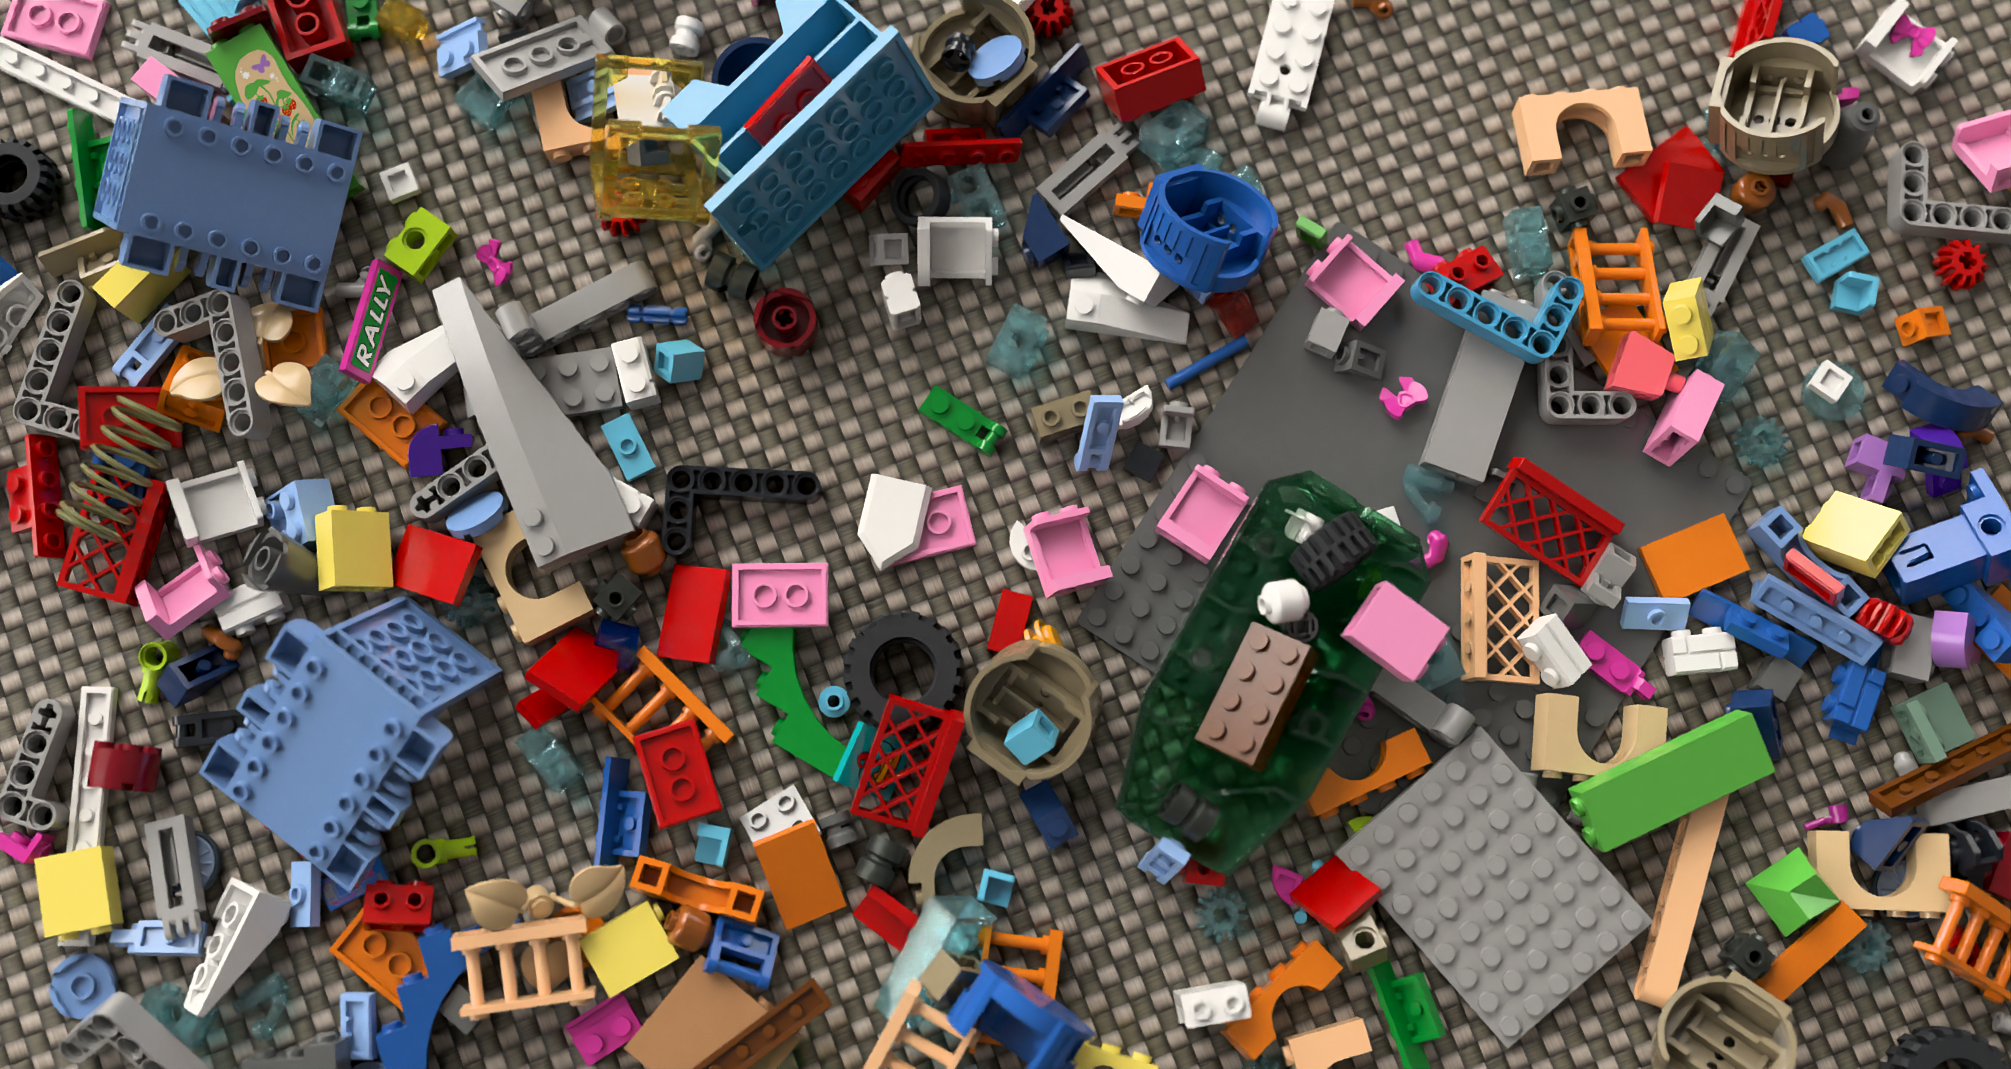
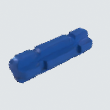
M631 304L627 308V321L630 323H640L641 320H644V323L665 325L673 322L674 325L684 326L688 321V310L685 307H675L673 310L670 306L646 305L645 308H642L641 305Z

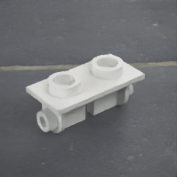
M1298 508L1296 513L1286 509L1285 512L1291 514V517L1285 527V535L1287 538L1301 544L1320 529L1325 521Z

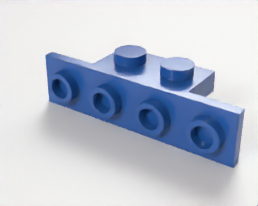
M1704 588L1690 605L1688 615L1713 627H1721L1723 632L1729 633L1735 638L1780 659L1785 658L1799 668L1804 665L1817 648V643Z
M606 756L593 866L619 865L620 855L633 857L642 855L646 857L652 802L649 792L627 791L630 759Z

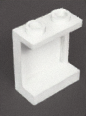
M1896 0L1886 9L1855 49L1854 53L1912 95L1920 87L1926 89L1938 76L1934 71L1938 66L1943 67L1952 58L1955 52L1951 49L1958 40L1952 37L1949 41L1943 42L1935 36L1932 43L1923 49L1924 54L1911 58L1909 54L1912 40L1903 37L1895 44L1890 43L1889 32L1892 30V26L1910 4L1906 0ZM1908 16L1911 23L1921 28H1924L1922 25H1920L1918 22H1916L1914 19Z
M918 217V286H930V278L985 279V286H992V275H998V257H992V247H998V228H992V217Z
M243 460L237 462V467L182 483H180L179 478L165 481L187 548L193 547L198 543H207L264 526L263 516L268 513L263 497L257 498L253 487L258 486L253 468L246 469Z
M1238 980L1173 990L1178 1023H1185L1187 1028L1251 1017L1246 984Z

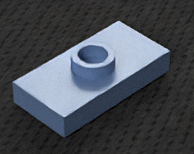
M1625 597L1620 625L1622 629L1685 630L1691 603L1688 598Z
M310 861L291 862L289 899L292 906L290 908V927H320L321 870Z
M344 992L340 994L341 1036H349L351 1060H373L377 1058V1043L375 1039L377 1035L376 992Z

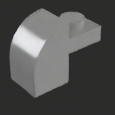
M1610 542L1583 587L1580 588V591L1588 595L1598 605L1609 606L1614 609L1621 600V588L1636 569V557Z

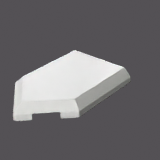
M871 474L857 535L880 571H883L891 566V564L919 548L932 487L879 474Z

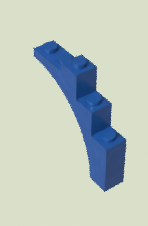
M1976 581L1943 592L1941 596L1955 612L1969 613L1977 620L1975 629L1977 636L1973 640L1994 663H2011V612L1988 594Z
M517 917L514 924L521 923L520 917ZM443 923L432 925L423 929L424 935L418 938L428 974L423 976L422 971H418L402 978L404 983L399 984L396 988L407 1023L402 1024L401 1020L392 1021L381 1026L382 1031L377 1033L375 1039L384 1069H429V1041L434 1018L442 999L456 978L467 968L466 956L462 955L461 950L452 951L450 939L454 934L452 925L445 928ZM474 925L459 932L480 929L479 925ZM493 946L482 947V952H479V956Z

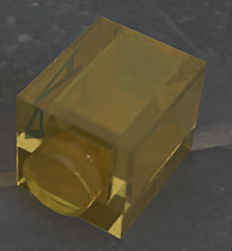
M386 0L374 18L382 31L412 47L426 35L429 21L423 11L403 0Z

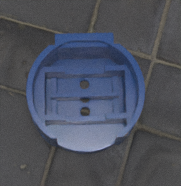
M1200 163L1156 175L1137 225L1142 229L1140 245L1143 254L1150 264L1162 275L1181 286L1198 292L1226 293L1242 289L1250 283L1254 276H1257L1277 231L1278 216L1271 202L1249 183L1222 171L1207 170ZM1222 215H1224L1226 223L1223 222ZM1232 224L1235 225L1236 231L1232 229Z
M984 959L980 964L982 971L971 988L963 990L947 1015L946 1019L959 1034L966 1037L978 1017L982 1016L977 1028L1029 1063L1030 1065L1027 1069H1075L1077 1062L1074 1060V1057L1085 1041H1093L1096 1036L1094 1031L1078 1018L1075 1013L1025 978L1019 977L1010 970Z

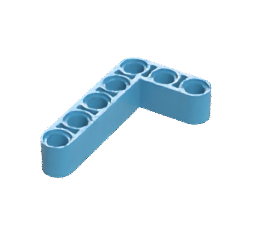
M1434 271L1422 274L1411 286L1410 294L1414 302L1527 363L1539 364L1552 356L1556 351L1583 298L1584 286L1578 278L1573 276H1567L1558 281L1549 289L1533 322ZM1422 283H1429L1433 287L1434 294L1429 295L1425 293L1422 289ZM1561 288H1566L1570 292V300L1562 296ZM1450 297L1457 298L1460 301L1461 309H1455L1451 306ZM1478 312H1483L1487 315L1489 319L1488 324H1483L1479 321ZM1547 314L1553 315L1556 318L1557 327L1549 324ZM1506 326L1512 327L1515 330L1516 339L1507 336L1505 332ZM1534 341L1542 344L1544 348L1543 354L1535 351L1533 347Z

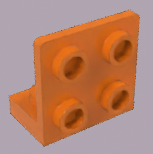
M182 345L161 388L156 412L219 433L226 415L222 394L208 401H193L179 396H171L170 394L172 380L185 364L201 357L216 358L215 355Z

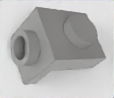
M1172 401L1170 405H1164L1161 412L1158 447L1189 451L1195 408L1188 407V403Z

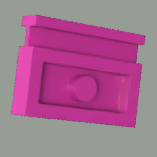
M622 991L611 998H607L564 1027L570 1033L575 1046L589 1067L630 1041L643 1024Z

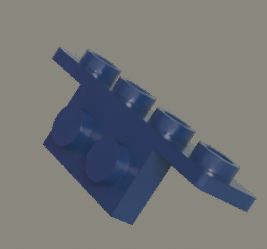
M1076 43L1066 52L1063 58L1023 96L1009 113L1004 115L997 124L1003 139L1018 138L1029 125L1051 138L1091 97L1086 87L1074 81L1090 64L1082 44Z

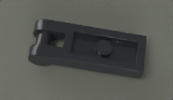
M237 709L172 716V726L176 727L173 749L215 745L218 739L228 734H235L238 728L249 730L244 724L245 716ZM191 725H195L196 736H190Z

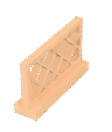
M1473 552L1461 557V681H1489L1525 685L1540 684V670L1533 661L1526 658L1522 651L1523 646L1513 636L1521 627L1525 630L1528 629L1539 618V561L1486 556V553ZM1487 564L1496 565L1504 574L1496 583L1487 575ZM1519 567L1529 568V581L1524 586L1512 574ZM1506 579L1518 590L1510 600L1498 588ZM1492 593L1504 605L1496 614L1487 606V598ZM1521 595L1529 603V612L1524 617L1513 605ZM1507 609L1518 621L1510 631L1498 619ZM1492 624L1504 635L1496 645L1487 637V629ZM1507 640L1518 652L1510 662L1498 650ZM1492 655L1504 666L1498 674H1487V660ZM1522 657L1530 665V677L1521 676L1513 667Z

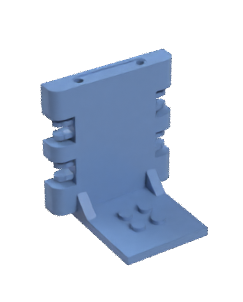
M164 74L156 104L121 96L92 216L114 230L124 232L119 252V264L168 277L176 245L178 248L174 260V271H183L186 266L188 251L192 249L198 251L194 265V276L202 277L204 275L209 255L211 254L206 274L207 286L235 293L239 276V287L247 288L251 282L255 265L263 267L258 283L259 292L267 293L275 270L271 287V301L318 313L363 131L317 118L312 125L307 147L305 148L309 133V122L303 120L300 122L296 130L294 144L285 142L290 126L289 116L281 115L277 123L280 111L279 106L252 99L248 105L242 129L245 103L238 101L232 110L230 126L220 123L225 108V99L221 96L215 98L208 120L207 115L214 87L171 74Z
M406 594L324 631L305 619H295L285 623L265 657L275 666L272 673L279 681L267 679L265 684L256 685L245 691L236 709L245 716L244 724L249 730L238 728L235 734H228L218 739L198 772L349 893L361 885L381 853V846L379 844L381 835L377 830H390L398 825L412 804V799L409 795L411 786L404 779L410 782H417L418 779L422 780L430 775L451 742L452 733L437 718L449 706L497 680L503 669Z

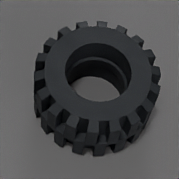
M7 138V142L0 139V217L14 223H19L20 220L24 223L32 222V217L38 220L45 217L43 212L46 210L51 212L54 209L52 206L53 202H59L61 198L58 190H63V183L59 181L62 178V173L56 168L58 165L35 145L23 139L18 141L16 138ZM27 169V178L24 184L16 191L6 193V185L9 178L15 172Z
M1348 512L1334 518L1303 541L1293 551L1289 562L1312 592H1317L1331 586L1359 566L1375 551L1378 542L1356 513Z

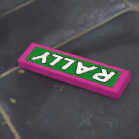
M380 259L372 260L338 370L362 384L371 382L403 276L402 272Z

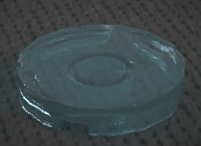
M1830 361L1853 377L1838 401L1831 404L1806 387L1821 365L1818 364L1803 379L1801 398L1805 408L1814 417L1829 422H1839L1850 418L1861 408L1865 399V387L1861 376L1851 366L1843 362Z

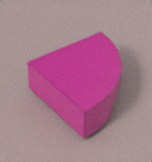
M1842 88V94L1837 95L1840 108L1852 105L1860 98L1859 88Z
M1273 865L1271 869V882L1276 894L1282 901L1290 906H1294L1295 903L1291 901L1289 893L1302 883L1304 876Z

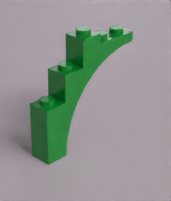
M745 628L739 638V641L742 642L740 649L771 668L769 673L764 671L755 685V688L759 689L756 696L788 714L785 720L780 718L771 732L775 736L772 742L833 778L847 747L834 739L822 726L806 701L798 678L795 658L796 628Z

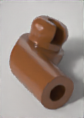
M1351 0L1352 8L1367 7L1380 19H1387L1393 14V5L1389 0Z
M1822 192V195L1816 196L1813 199L1817 211L1822 212L1829 209L1832 212L1839 230L1854 225L1845 201L1833 193Z
M1986 427L1978 431L1968 432L1952 430L1962 445L1965 439L1968 440L1970 438L1988 445L1995 436V432Z
M207 624L202 628V637L223 649V657L225 659L238 660L241 657V650L244 649L241 640L226 634L213 624Z

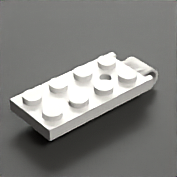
M1272 0L1247 93L1248 97L1261 100L1255 124L1284 132L1291 108L1306 111L1334 0ZM1280 68H1288L1290 74L1283 75L1280 72Z

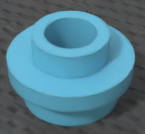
M830 686L821 692L818 704L823 714L831 718H837L848 711L850 699L843 688ZM831 696H838L840 698V704L837 707L829 706L828 700Z

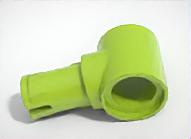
M166 640L145 644L141 648L139 661L142 665L141 671L144 673L136 700L140 702L145 700L147 704H158L161 690L156 683L167 665L180 659V650L175 643ZM158 648L163 652V661L161 663L156 658Z
M475 835L452 840H445V837L422 839L411 850L412 862L420 868L428 869L434 865L448 863L450 859L477 856L476 847L465 848V846L476 844ZM429 844L434 847L436 856L433 861L423 862L418 858L417 851L421 845Z

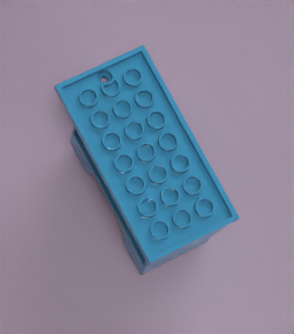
M776 0L784 34L730 86L693 79L661 110L702 161L726 183L703 206L762 272L941 101L899 31L890 25L881 33L844 0ZM807 56L812 57L833 81L763 148L743 126Z

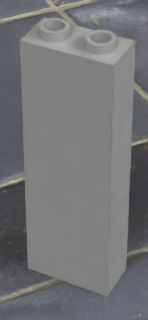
M1496 289L1483 290L1479 294L1530 322H1533L1539 310L1530 301L1523 299L1512 300L1505 297V293ZM1477 313L1480 322L1483 324L1489 323L1485 313ZM1506 326L1505 332L1507 336L1516 339L1515 330L1512 327ZM1465 330L1418 466L1474 487L1482 484L1525 361Z

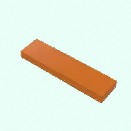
M1841 899L1839 903L1770 963L1771 969L1764 977L1756 978L1752 982L1783 1002L1868 925Z

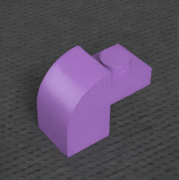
M1866 433L1853 440L1844 467L1867 476L1860 499L1880 505L1889 498L1892 489L1890 485L1904 480L1905 469L1883 465L1888 442Z
M1935 610L1931 632V654L1936 666L1970 669V663L1980 664L1981 651L1973 645L1977 620L1969 613Z

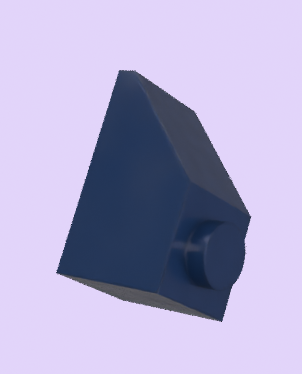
M1037 193L1032 196L1023 233V248L1020 251L1029 265L1033 263L1036 269L1040 270L1060 258L1061 255L1069 253L1070 242Z
M1890 434L1883 465L1960 480L1967 449Z
M213 644L168 664L156 684L172 706L177 708L203 696L240 667L238 661L225 659L223 657L224 650Z
M1773 689L1733 691L1731 703L1726 704V714L1734 710L1752 713L1769 756L1772 759H1780L1783 737Z
M1047 779L1019 794L1049 851L1079 835Z
M1911 816L1866 820L1853 831V838L1849 842L1850 849L1874 870L1892 872L1930 822L1924 818Z

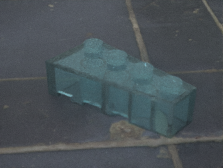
M930 896L929 900L923 905L922 913L915 927L909 932L908 940L901 954L895 959L894 967L889 977L881 986L880 994L874 1006L889 1020L911 979L913 978L918 981L940 949L964 954L967 949L973 951L980 942L976 937L984 925L990 927L996 917L972 896ZM923 986L918 996L924 998L922 1002L934 1007L936 1003L926 996V988ZM908 1014L904 1023L909 1025L908 1028L920 1027L925 1019L917 1014L915 1016Z

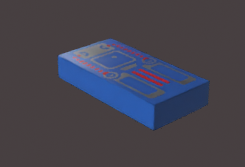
M379 855L361 885L349 893L332 878L327 877L321 880V893L330 912H334L364 896L366 884H375L377 880L392 881Z

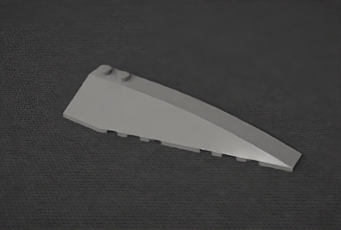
M458 277L432 290L469 400L537 567L553 571L635 532L634 525L610 471L601 463L591 446L578 433L577 428L565 416L558 403L532 369L526 365L519 352L501 332L502 330L490 318L483 305L463 279Z

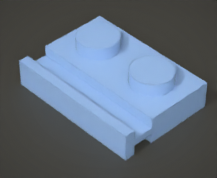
M476 16L436 36V40L440 41V47L437 48L440 78L450 80L474 69L471 65V55L488 49L487 32L483 31L486 19Z
M610 61L566 81L571 110L575 111L576 118L574 120L583 125L617 110L611 74H621L619 63Z

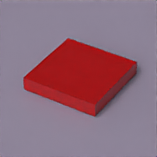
M1671 161L1664 162L1653 222L1695 231L1694 221L1716 193L1720 194L1724 173Z
M1336 855L1289 893L1291 901L1336 935L1382 897L1380 887L1358 871H1351Z

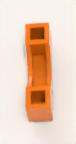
M1411 728L1380 742V757L1377 766L1367 777L1361 780L1342 778L1328 767L1296 781L1295 784L1311 817L1320 815L1322 820L1340 812L1337 806L1348 801L1350 806H1354L1367 800L1366 793L1376 788L1379 793H1382L1397 786L1395 779L1406 775L1409 780L1425 773L1423 766L1432 762L1416 729Z
M642 855L639 856L629 885L634 893L680 906L688 904L708 914L718 917L721 915L755 927L758 925L766 899L764 890L736 882H724L699 876L670 863Z
M1316 939L1307 943L1304 940L1299 942L1290 951L1293 957L1285 965L1281 962L1268 974L1270 980L1262 988L1258 985L1248 994L1251 1010L1250 1018L1224 1022L1226 1025L1220 1032L1246 1060H1255L1277 1037L1272 1024V1011L1276 1000L1284 991L1291 987H1302L1312 992L1322 991L1343 969Z

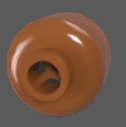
M1755 172L1746 173L1734 183L1730 190V200L1743 206L1744 215L1760 213L1773 202L1776 196V186L1769 175Z
M639 528L623 538L624 543L621 546L620 553L633 574H645L646 577H650L662 570L661 565L666 561L667 552L654 531H646L645 528Z
M685 904L676 911L672 910L669 912L664 922V929L667 930V939L670 944L693 953L709 945L715 931V925L712 924L711 916L707 912Z

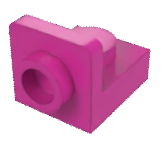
M14 831L13 833L0 832V849L23 864H35L34 859L47 857L52 850L51 844L55 836L50 833L38 832L31 839L19 831Z

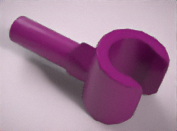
M1847 805L1828 806L1829 816L1803 824L1804 829L1810 831L1823 825L1846 822L1849 818Z

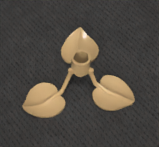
M274 302L252 307V319L256 339H258L257 345L263 371V377L259 378L255 384L257 394L263 400L268 401L269 404L311 407L312 379L309 370L304 365L296 362H284L275 366L272 372L266 369L264 340L278 343L289 335L293 325V318L289 307ZM201 357L185 364L172 380L170 387L171 396H179L193 401H208L219 397L222 394L216 358Z
M597 865L579 871L572 878L569 885V894L574 902L557 896L555 892L549 894L548 890L542 885H533L526 890L519 882L508 879L490 880L472 885L465 889V894L477 923L490 931H500L511 927L516 922L518 913L524 914L526 910L537 921L544 920L553 912V902L572 909L581 907L583 914L587 918H599L610 913L619 903L625 888V870L622 865ZM561 939L546 943L551 990L556 988L570 975L566 941ZM528 945L521 956V969L526 980L534 988L538 989L533 947Z

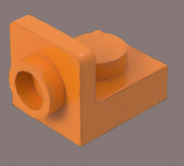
M1149 182L1146 198L1140 197L1135 192L1117 193L1113 215L1140 219L1153 182Z
M1942 305L1918 308L1894 320L1903 346H1910L1923 340L1943 338L1951 334Z

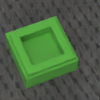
M1301 215L1295 223L1297 238L1322 251L1328 243L1327 229Z

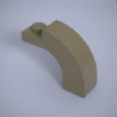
M982 813L965 814L949 818L931 829L918 844L910 863L908 883L922 884V889H916L917 909H923V915L937 914L935 872L942 858L957 848L984 846Z

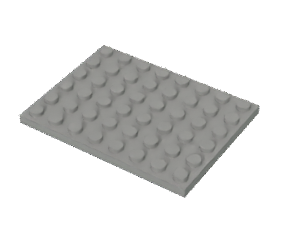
M1477 726L1461 740L1458 746L1453 747L1334 851L1351 871H1358L1381 888L1382 897L1377 901L1507 1049L1653 922L1481 726Z

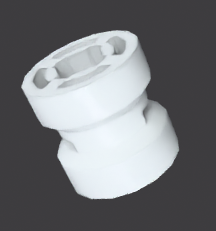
M678 16L674 25L676 33L670 39L669 48L680 55L696 57L700 50L699 38L703 37L706 26L703 22L693 17Z

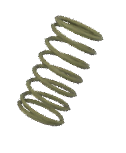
M120 395L116 396L117 401L134 410L121 406L110 407L112 414L146 436L112 425L100 426L104 435L132 453L104 444H91V450L96 456L118 470L90 462L81 463V470L106 488L81 481L70 482L71 490L94 506L72 500H63L59 502L61 509L55 510L57 516L63 520L116 543L124 542L121 535L81 516L68 506L86 510L126 525L133 524L132 519L98 501L80 488L95 491L135 506H142L143 503L139 498L117 487L90 469L149 488L153 487L150 480L109 457L102 451L116 454L156 469L163 468V465L157 459L112 432L164 450L173 449L171 443L124 414L176 432L184 429L183 425Z

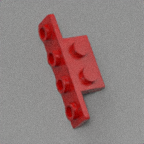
M984 127L925 129L923 134L924 142L903 143L899 163L901 167L979 165L986 163L1007 164L1018 161L1023 143L1021 138L986 139Z
M31 433L25 435L27 465L7 472L6 487L9 494L11 533L24 534L32 531L35 558L62 559L66 556L63 519L58 517L55 510L61 509L59 502L62 501L57 438L55 436Z

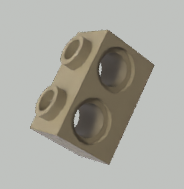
M1090 390L1031 408L1030 419L1039 445L1083 431L1089 400L1092 395Z
M1372 906L1357 917L1359 918L1358 920L1351 922L1337 935L1330 931L1352 975L1388 960L1387 948L1390 947V941L1383 928L1378 930L1374 922L1376 915ZM1361 943H1370L1373 945L1369 949H1362L1358 947V945Z
M940 949L918 981L926 988L925 994L930 1000L937 1004L943 1002L954 1006L963 990L971 988L982 971L980 968L981 962L973 956Z

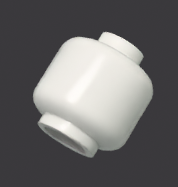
M1294 579L1270 582L1264 586L1262 594L1258 597V608L1260 613L1265 615L1273 624L1297 621L1303 617L1305 611L1309 608V595L1306 588Z

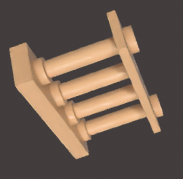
M584 914L513 924L511 927L500 931H490L483 928L455 932L450 938L452 951L461 950L462 955L466 956L471 1003L464 1004L460 1009V1018L470 1016L471 1021L489 1018L490 1013L569 1001L571 1006L589 1003L590 998H595L597 986H585L579 943L582 933L587 932L589 928L588 918ZM562 936V940H566L571 980L570 989L551 990L546 943L549 942L548 937ZM528 941L529 945L533 947L538 993L518 996L512 949L516 946L515 942ZM495 945V950H499L505 998L485 1001L479 952H482V947Z
M912 978L863 1069H879V1067L881 1069H917L893 1056L894 1052L889 1050L893 1041L899 1044L903 1041L946 1065L945 1069H955L967 1046L972 1049L975 1047L982 1033L977 1028L982 1016L978 1017L968 1035L963 1037L949 1024L946 1019L947 1015L922 1002L924 998L918 995L923 985ZM917 1014L961 1038L954 1054L909 1030V1025L904 1023L907 1015L915 1016Z

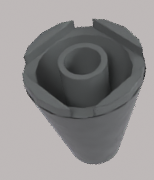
M1859 102L1840 108V123L1837 137L1829 150L1823 154L1822 160L1817 163L1829 166V169L1832 170L1846 169L1855 164L1864 154L1879 125L1880 112L1878 108L1870 102Z
M272 527L268 528L270 532L267 534L259 533L250 544L243 563L248 566V575L243 574V580L247 587L256 591L326 596L332 592L319 591L317 555L283 531Z

